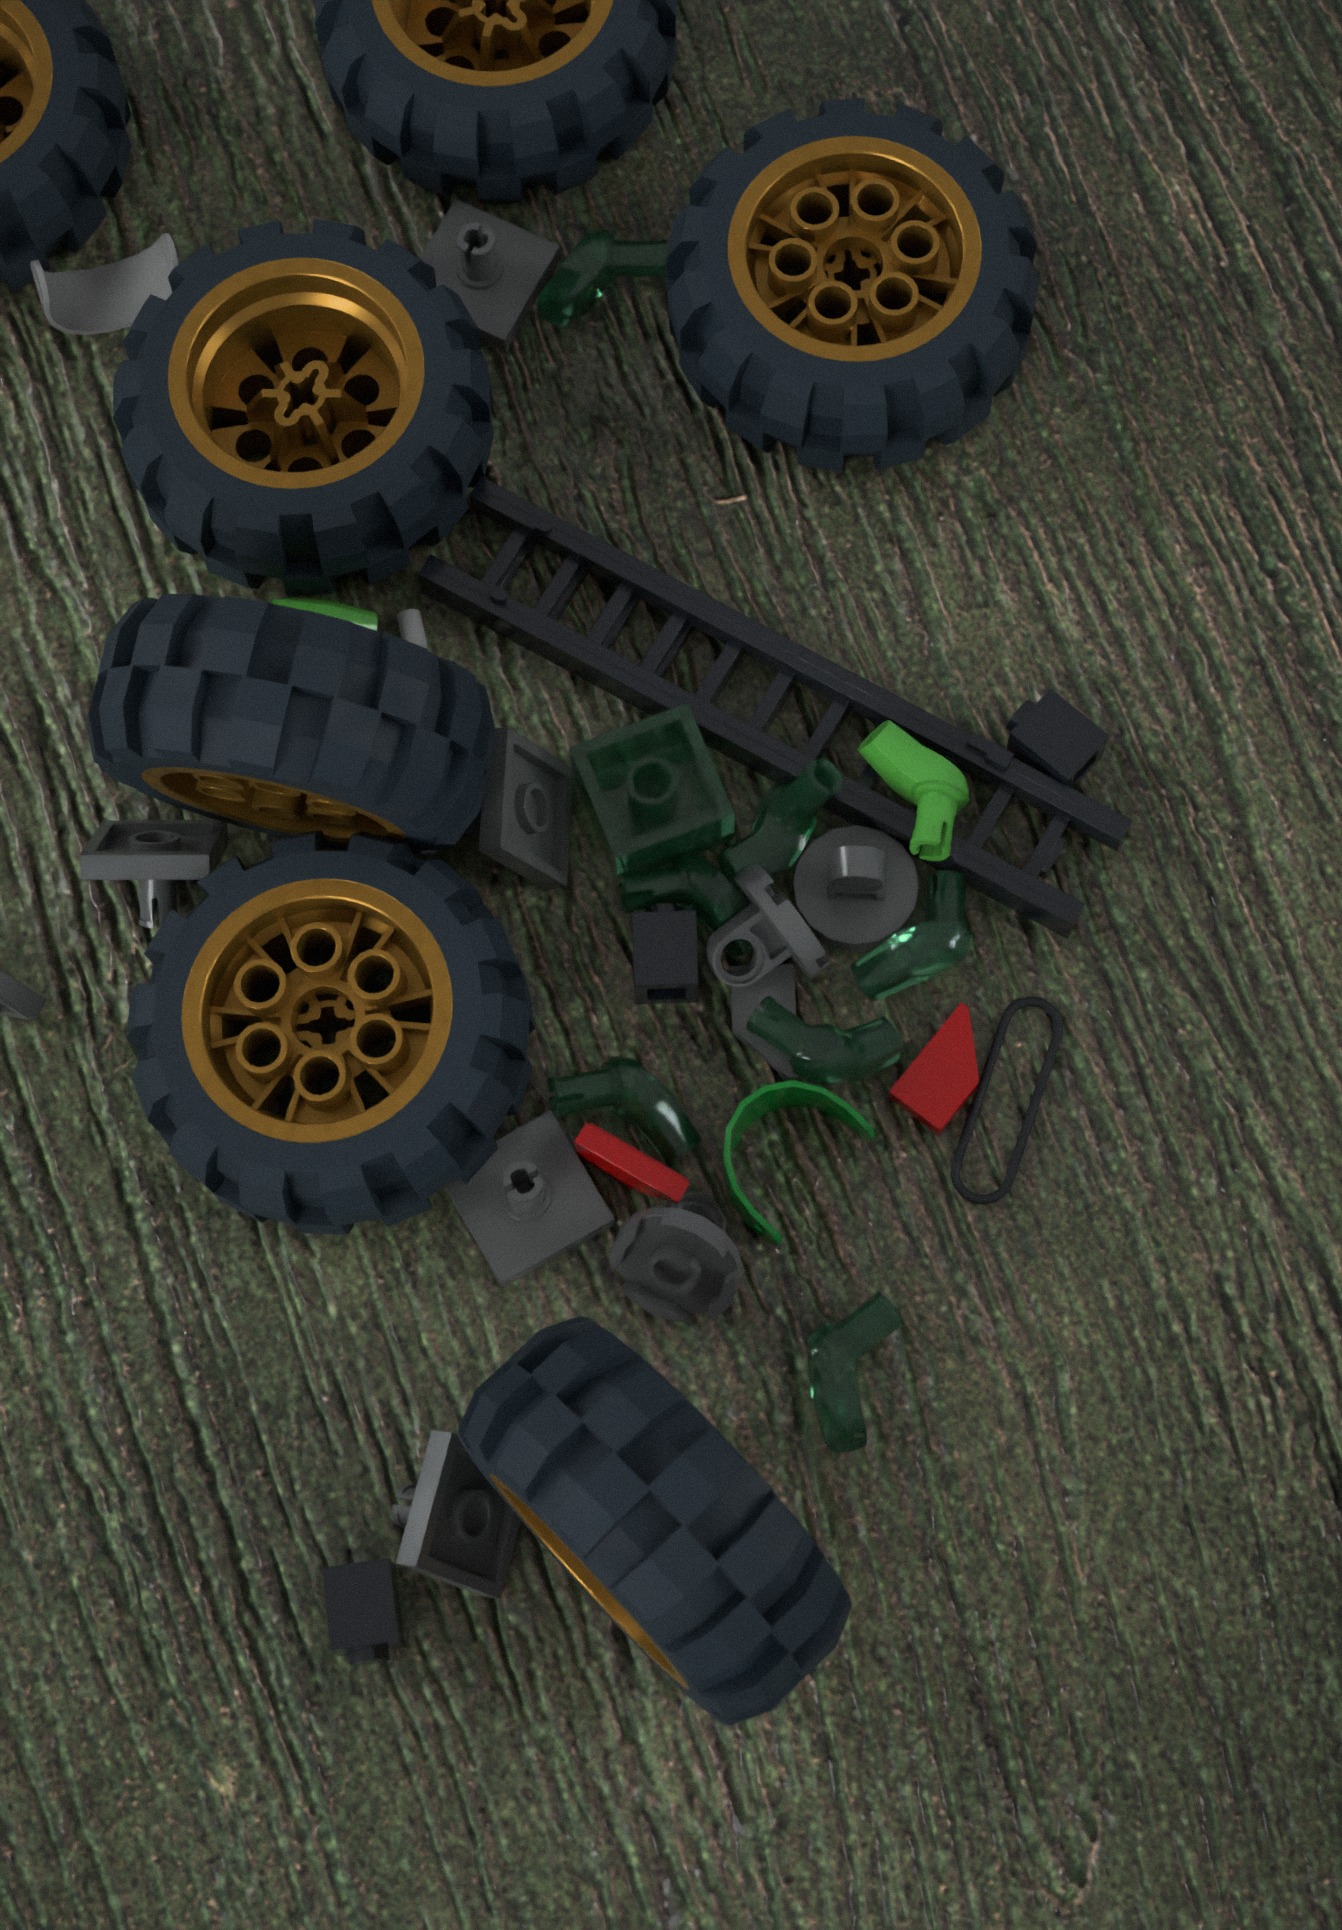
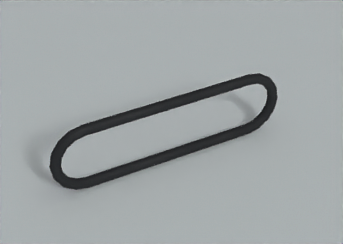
M1028 996L1017 999L1007 1006L1001 1016L951 1163L950 1176L953 1187L961 1197L972 1203L985 1205L997 1202L1008 1193L1014 1182L1063 1033V1022L1060 1013L1052 1003L1043 998ZM1022 1007H1040L1052 1018L1054 1024L1053 1035L1004 1181L1000 1188L993 1193L986 1195L975 1194L962 1183L960 1168L1010 1019Z

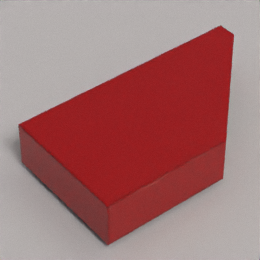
M962 1002L958 1005L888 1094L889 1099L938 1136L979 1085L969 1007Z
M591 1122L590 1124L585 1123L574 1141L575 1151L580 1160L631 1190L679 1204L690 1186L688 1178Z

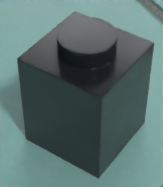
M1050 688L1037 704L1027 700L1013 714L1006 725V729L1010 732L1006 750L1012 752L1014 758L1074 789L1102 758L1109 735Z
M659 903L646 907L645 912H632L635 1004L699 1002L696 910L683 911V907L680 905Z
M390 1558L322 1568L331 1651L338 1657L348 1655L350 1666L370 1665L389 1661V1649L405 1647L395 1564Z

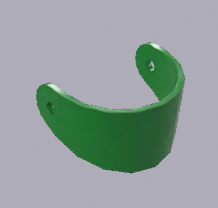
M796 1080L764 1085L742 1100L730 1119L725 1133L722 1176L729 1202L750 1228L775 1246H778L782 1241L780 1234L755 1210L740 1190L731 1164L733 1150L746 1128L768 1112L788 1106L818 1108L838 1119L852 1132L866 1141H871L876 1135L870 1124L850 1104L822 1086Z

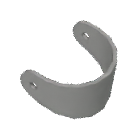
M169 233L161 234L152 246L134 256L92 269L72 272H47L42 269L38 259L30 262L41 305L49 325L64 333L81 335L113 332L132 326L150 294L167 300L172 294L168 276L179 265L175 246Z

